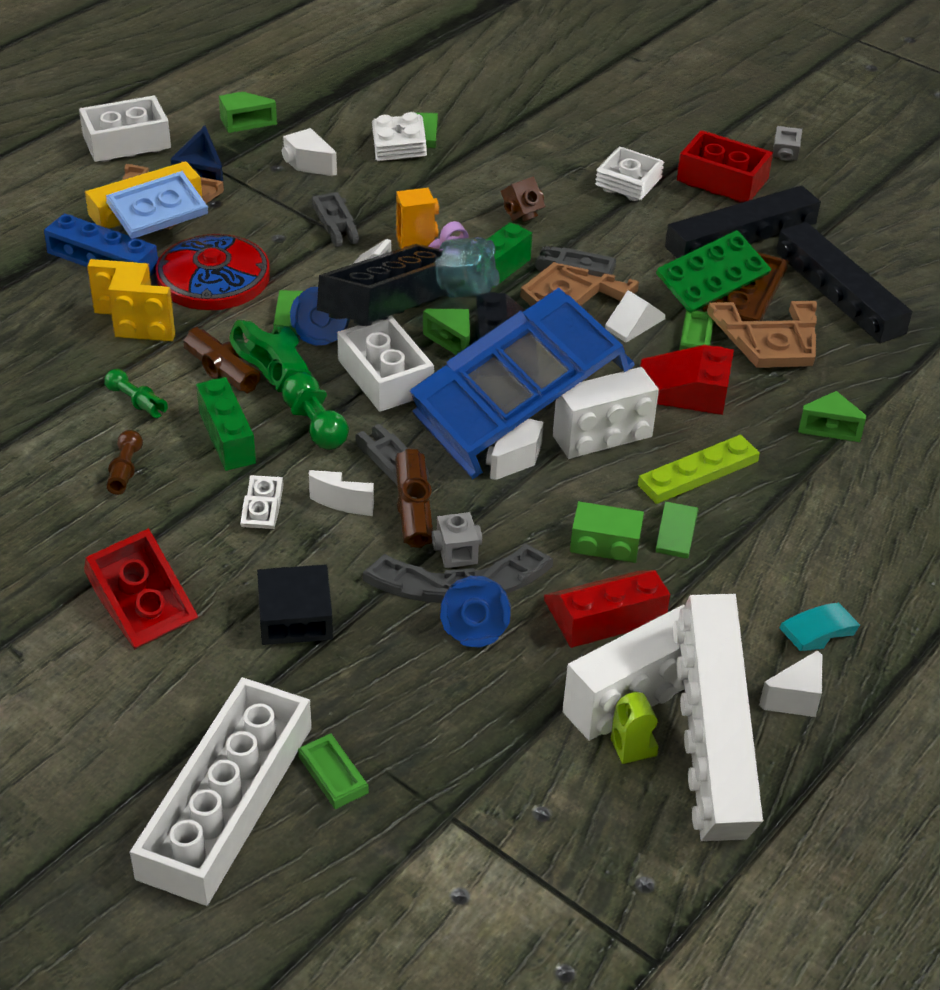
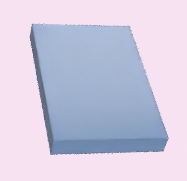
M183 171L106 195L107 204L131 239L208 214L207 204Z

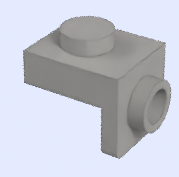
M777 126L772 157L785 161L798 160L802 129Z

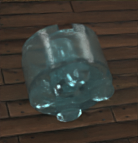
M482 237L448 239L441 244L439 249H443L441 257L436 258V276L441 289L449 292L447 296L450 298L482 296L484 293L490 292L493 286L499 284L500 275L496 269L495 245L493 241L485 240Z

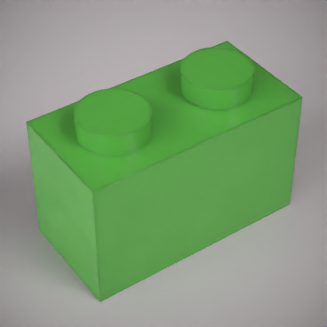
M578 501L572 527L570 552L636 563L644 512Z

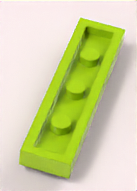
M740 434L639 475L638 486L655 504H658L758 462L760 452Z

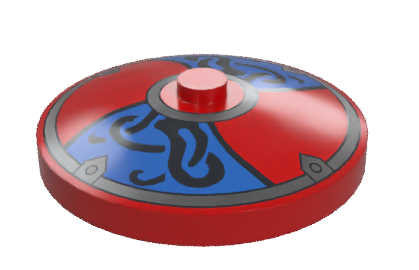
M209 234L185 239L168 248L157 261L156 278L158 286L170 287L171 300L178 305L197 310H222L245 304L260 295L269 283L270 264L266 253L258 245L247 239L232 235Z

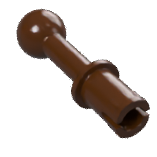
M126 430L119 435L117 440L120 450L119 457L113 459L108 467L110 475L107 482V490L115 495L125 492L127 483L135 472V466L131 462L133 453L139 451L143 446L141 435L134 430Z

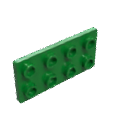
M734 231L659 267L656 274L685 309L692 313L768 275L771 268L739 231Z

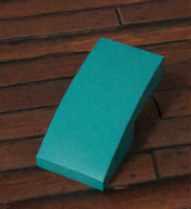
M838 602L801 612L782 622L779 628L799 651L824 649L830 638L854 636L860 624Z

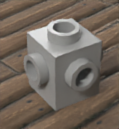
M470 512L437 516V530L432 531V543L435 551L440 550L445 568L478 564L479 545H482V533L480 526L474 525Z

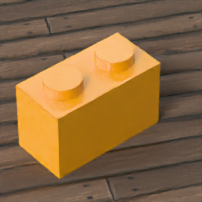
M429 188L396 191V238L400 248L414 244L428 246L439 236L438 224L435 221V215L439 214V204L437 198H433Z

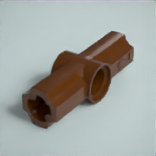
M198 327L188 331V335L183 340L184 348L202 362L205 371L210 377L214 379L220 376L222 378L226 377L231 385L239 391H244L246 394L255 390L256 385L261 380L260 372L236 353L230 341L222 344L205 330H201Z
M406 449L401 453H397L395 457L399 493L397 509L401 514L403 543L408 544L410 547L422 548L424 545L432 543L433 528L429 501L432 489L427 481L424 454L420 453L418 449Z

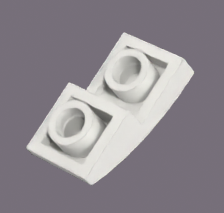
M309 470L310 499L335 510L373 516L374 483L342 481V472Z
M250 475L248 493L244 497L241 527L275 528L284 485L283 477Z

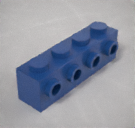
M65 213L44 229L47 253L85 267H87L90 259L148 263L150 276L156 272L158 261L157 245L137 238L131 239L130 236Z

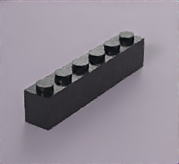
M801 185L670 223L667 226L665 248L678 259L734 231H739L749 244L778 236L780 230L801 223L816 224L821 201Z
M805 222L780 230L776 253L782 259L788 260L790 266L879 344L907 334L913 311L809 223Z

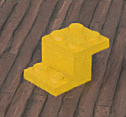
M90 259L87 268L94 313L112 315L114 336L173 342L175 327L170 287L151 285L149 264Z

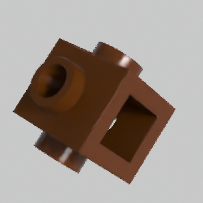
M535 177L513 183L500 191L504 200V208L512 221L522 218L523 222L538 217L537 211L546 207L543 193L538 188Z

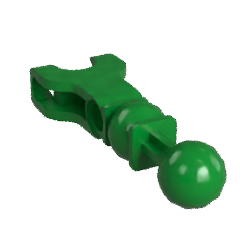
M237 320L229 336L230 343L236 353L247 362L257 366L269 383L276 385L277 392L282 393L283 400L291 408L293 415L308 416L310 418L309 433L315 445L324 450L340 448L348 437L349 427L347 420L340 413L332 410L326 411L322 406L327 393L325 390L320 389L318 381L311 375L306 363L297 352L296 347L299 339L292 329L288 326L275 324L272 332L267 333L252 321ZM243 333L249 339L247 343L243 339Z

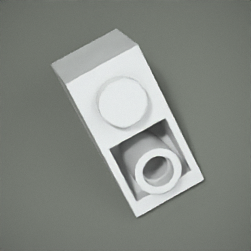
M527 419L494 442L495 447H489L486 465H491L490 479L497 480L535 465L542 446L543 421Z

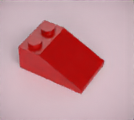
M701 345L641 359L640 367L645 370L659 389L658 405L723 415L734 349Z
M149 528L85 557L84 572L99 600L134 650L198 619L195 609Z

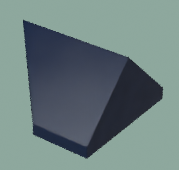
M204 125L170 159L171 165L186 161L200 178L223 181L222 164L206 125Z

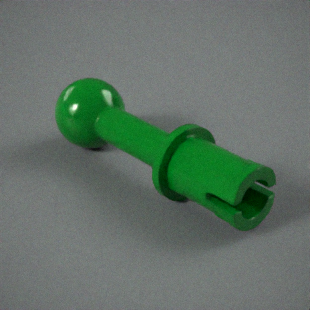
M112 369L106 373L104 377L106 388L110 391H122L131 397L132 405L136 409L145 410L154 418L162 416L158 410L163 413L167 411L168 404L164 399L154 395L153 390L148 386L138 388L130 383L127 374L123 370Z

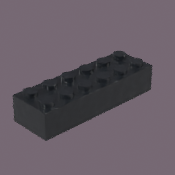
M414 244L319 275L317 311L328 313L329 317L333 319L347 318L354 320L356 325L370 326L372 322L388 319L390 315L395 313H404L406 309L420 307V304L424 302H433L435 298L440 296H449L451 292L461 289L464 255Z

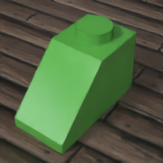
M247 92L219 95L220 118L228 133L277 124L275 100Z

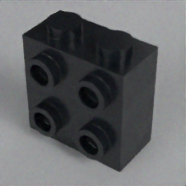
M327 564L257 569L262 645L333 640L332 607Z

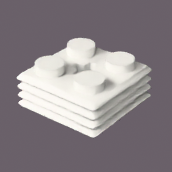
M408 112L398 117L381 115L377 119L372 120L377 161L417 158L427 155L422 115Z
M618 147L597 168L596 171L598 173L595 179L597 182L595 185L603 188L605 192H616L625 195L632 201L641 200L662 178L664 161Z

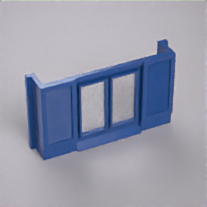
M557 288L524 312L519 311L449 359L446 362L447 365L410 389L409 391L417 406L412 412L473 480L483 473L476 457L477 454L611 360L624 372L634 367L635 364L625 354L623 345L572 297L560 288Z

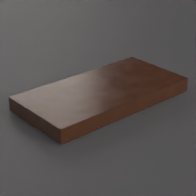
M758 253L771 268L770 273L712 303L734 302L743 322L762 321L787 271L788 260ZM708 305L703 307V312H707Z

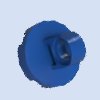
M310 287L294 299L290 310L291 325L304 342L312 345H328L338 340L337 332L347 329L350 319H333L329 317L328 313L317 311L318 287Z
M468 576L457 580L447 589L441 601L440 619L447 634H451L454 639L460 641V644L467 647H483L498 640L499 636L508 627L511 604L507 593L497 582L484 576Z

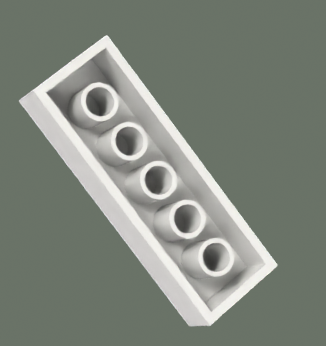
M736 594L690 595L685 607L680 609L678 621H674L673 638L675 644H680L681 657L677 658V675L679 680L684 679L685 693L681 694L680 699L682 716H688L689 730H685L684 734L686 753H692L693 768L688 770V783L690 791H696L697 806L692 808L693 827L695 830H700L701 841L747 840L761 825L763 816Z
M243 677L240 679L132 847L130 855L135 880L208 906L296 756L298 748L301 747L312 728L310 699Z

